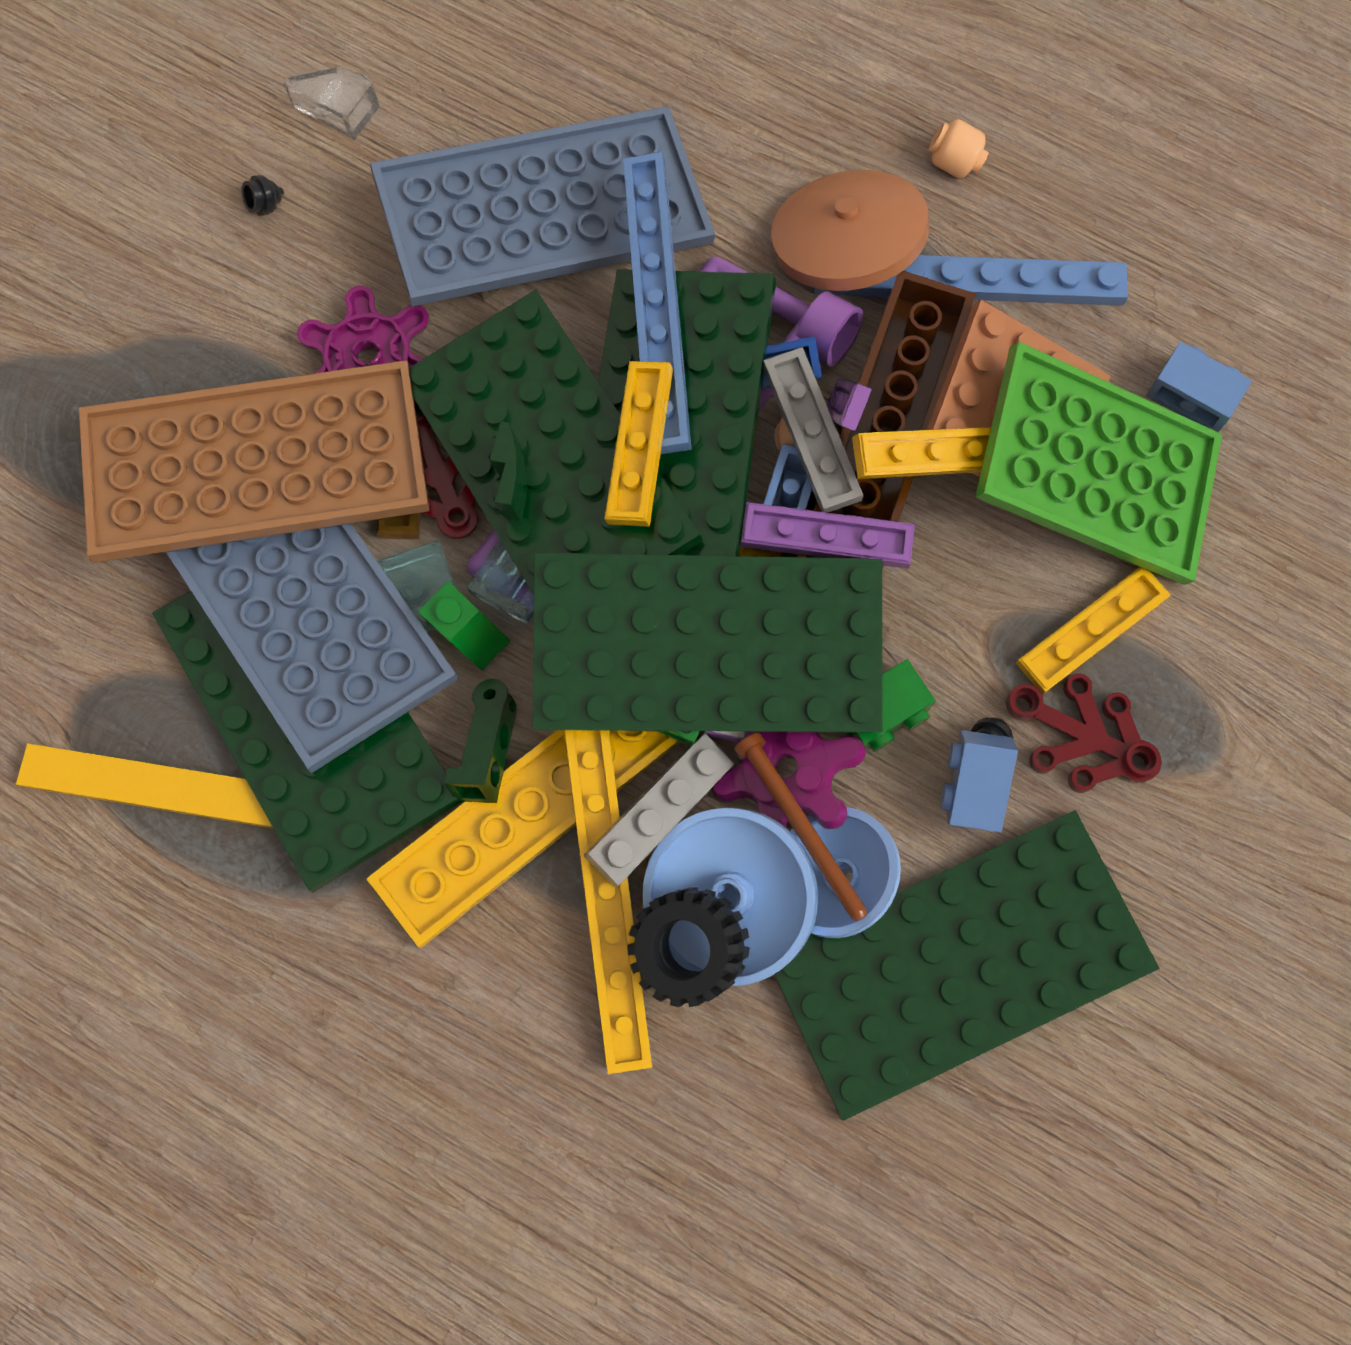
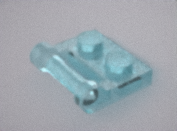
M499 539L466 588L471 595L525 624H529L534 617V594L529 587L520 600H514V597L525 583V579Z

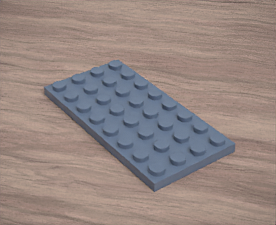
M669 106L370 163L373 180L411 306L631 261L623 159L663 152L666 164L673 251L712 244L715 232Z
M351 524L166 552L310 773L321 768L458 680L450 664Z

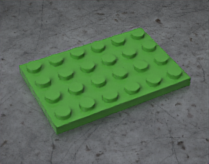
M1018 341L1009 348L975 498L1186 585L1195 582L1222 434Z

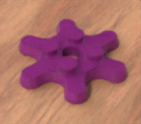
M356 286L351 288L345 296L347 314L341 322L328 325L319 320H306L299 326L297 331L298 339L302 345L318 350L323 355V364L316 373L405 360L408 361L410 368L424 359L414 355L409 346L411 340L426 329L429 315L424 307L420 305L412 307L409 305L396 315L384 316L375 309L373 292L368 287ZM373 348L378 353L370 361L369 365L358 360V355L363 349Z
M759 732L766 742L762 749L775 769L779 762L783 760V757L792 758L797 761V768L794 774L788 778H782L802 811L812 815L819 825L826 829H836L843 825L848 814L847 807L843 801L833 794L831 783L835 774L840 770L854 768L864 760L866 753L862 741L853 736L827 741L821 738L818 732ZM747 757L735 769L727 771L711 788L713 795L719 801L725 803L739 798L751 799L757 805L759 813L776 820L786 827L787 818Z

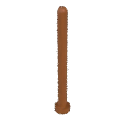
M759 732L744 738L735 746L734 750L740 759L746 757L749 759L851 919L857 922L867 916L866 907L763 751L762 747L766 743Z

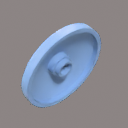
M734 807L706 810L684 819L657 845L645 871L642 893L643 908L649 907V902L673 891L698 887V891L706 889L715 891V897L718 899L727 898L732 902L728 908L733 913L739 910L743 917L742 920L738 921L741 929L747 928L749 938L744 940V946L750 947L748 958L742 962L745 968L742 974L734 980L735 983L732 986L756 983L783 969L802 950L816 920L818 886L812 863L806 851L795 836L783 825L753 810ZM680 920L676 922L669 936V947L672 956L679 965L688 970H703L710 957V946L705 933L697 925L689 921Z

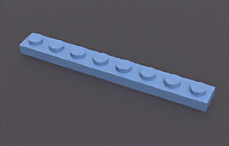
M663 152L625 158L623 159L639 358L640 362H670L673 368L661 454L692 450L666 164Z
M919 255L910 266L903 270L976 293L974 300L1124 305L1128 299L1127 263ZM897 275L882 283L862 289L828 292L834 295L890 297ZM814 288V294H821L827 291Z

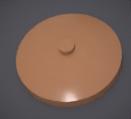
M876 170L843 171L814 180L792 194L775 215L772 223L771 239L775 258L779 266L797 282L827 291L857 290L889 280L916 260L924 249L929 236L928 207L923 195L907 180L891 173Z

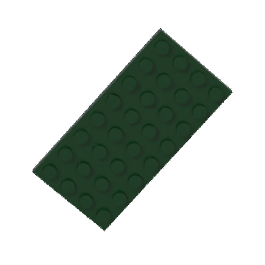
M617 269L598 378L599 384L621 415L629 361L640 362L632 270ZM675 271L692 450L660 454L658 472L703 540L680 555L739 556L764 375L763 362L766 360L776 288L775 274Z
M536 289L409 368L412 394L533 594L534 553L680 555L703 541L700 533L659 472L657 474L650 527L610 525L605 521L621 415ZM500 422H508L524 454L527 494L522 521L505 519L493 500V487L496 479L500 476L488 458V447L491 438L497 436Z
M534 553L532 730L883 732L882 559Z
M192 591L152 612L302 880L312 893L460 803V801H457L458 798L453 797L445 786L446 772L409 712L313 773H310Z
M1075 810L896 893L893 902L884 915L876 923L860 933L843 938H825L810 934L799 954L783 969L775 973L774 977L841 1121H844L1160 968Z

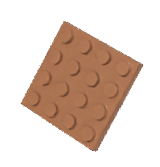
M980 300L972 305L926 430L990 428L1009 348L1018 341L1109 382L1111 376L983 300ZM979 472V473H973V474H975V475H977L978 477H980L981 472Z

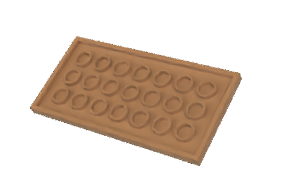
M407 360L79 408L87 556L93 563L430 511Z

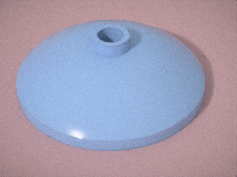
M847 807L846 821L836 829L822 827L812 815L807 816L843 874H852V879L849 883L867 910V916L858 922L851 919L794 829L792 828L790 831L806 851L816 876L818 910L811 932L813 935L825 938H843L866 930L876 923L888 910L899 886L901 872L900 857L892 836L874 817L854 808Z

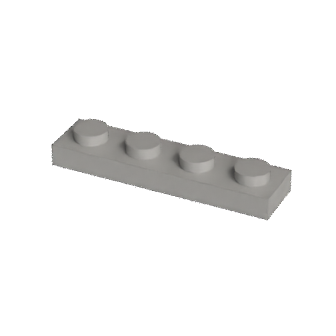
M803 347L764 360L765 374L821 512L828 513L862 501V490Z
M706 733L699 735L695 742L661 774L584 854L585 858L613 887L619 886L734 763Z

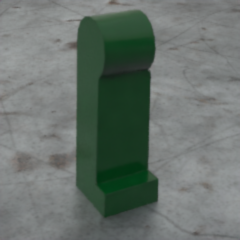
M486 679L475 687L472 693L475 710L460 768H447L444 784L452 796L458 798L457 801L497 803L517 712V705L513 697L508 693L509 691L505 683L499 679Z

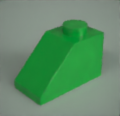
M449 581L418 611L482 671L511 642Z

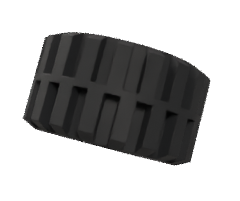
M698 887L679 889L649 902L650 906L642 909L636 916L639 923L632 925L629 936L634 937L635 941L627 945L628 955H635L636 962L631 964L630 967L633 974L641 972L644 979L639 984L644 990L650 987L656 990L653 998L660 1002L667 998L671 999L670 1006L681 1007L688 1003L689 1007L699 1006L703 1002H709L729 989L735 983L734 980L742 974L745 968L742 962L748 958L750 947L744 946V940L749 938L747 928L741 929L738 921L743 919L739 910L733 913L728 908L732 902L727 898L718 899L715 897L716 892L709 889L698 891ZM680 920L689 921L697 925L708 939L710 957L706 967L701 971H691L682 967L671 954L669 947L670 932L674 924Z

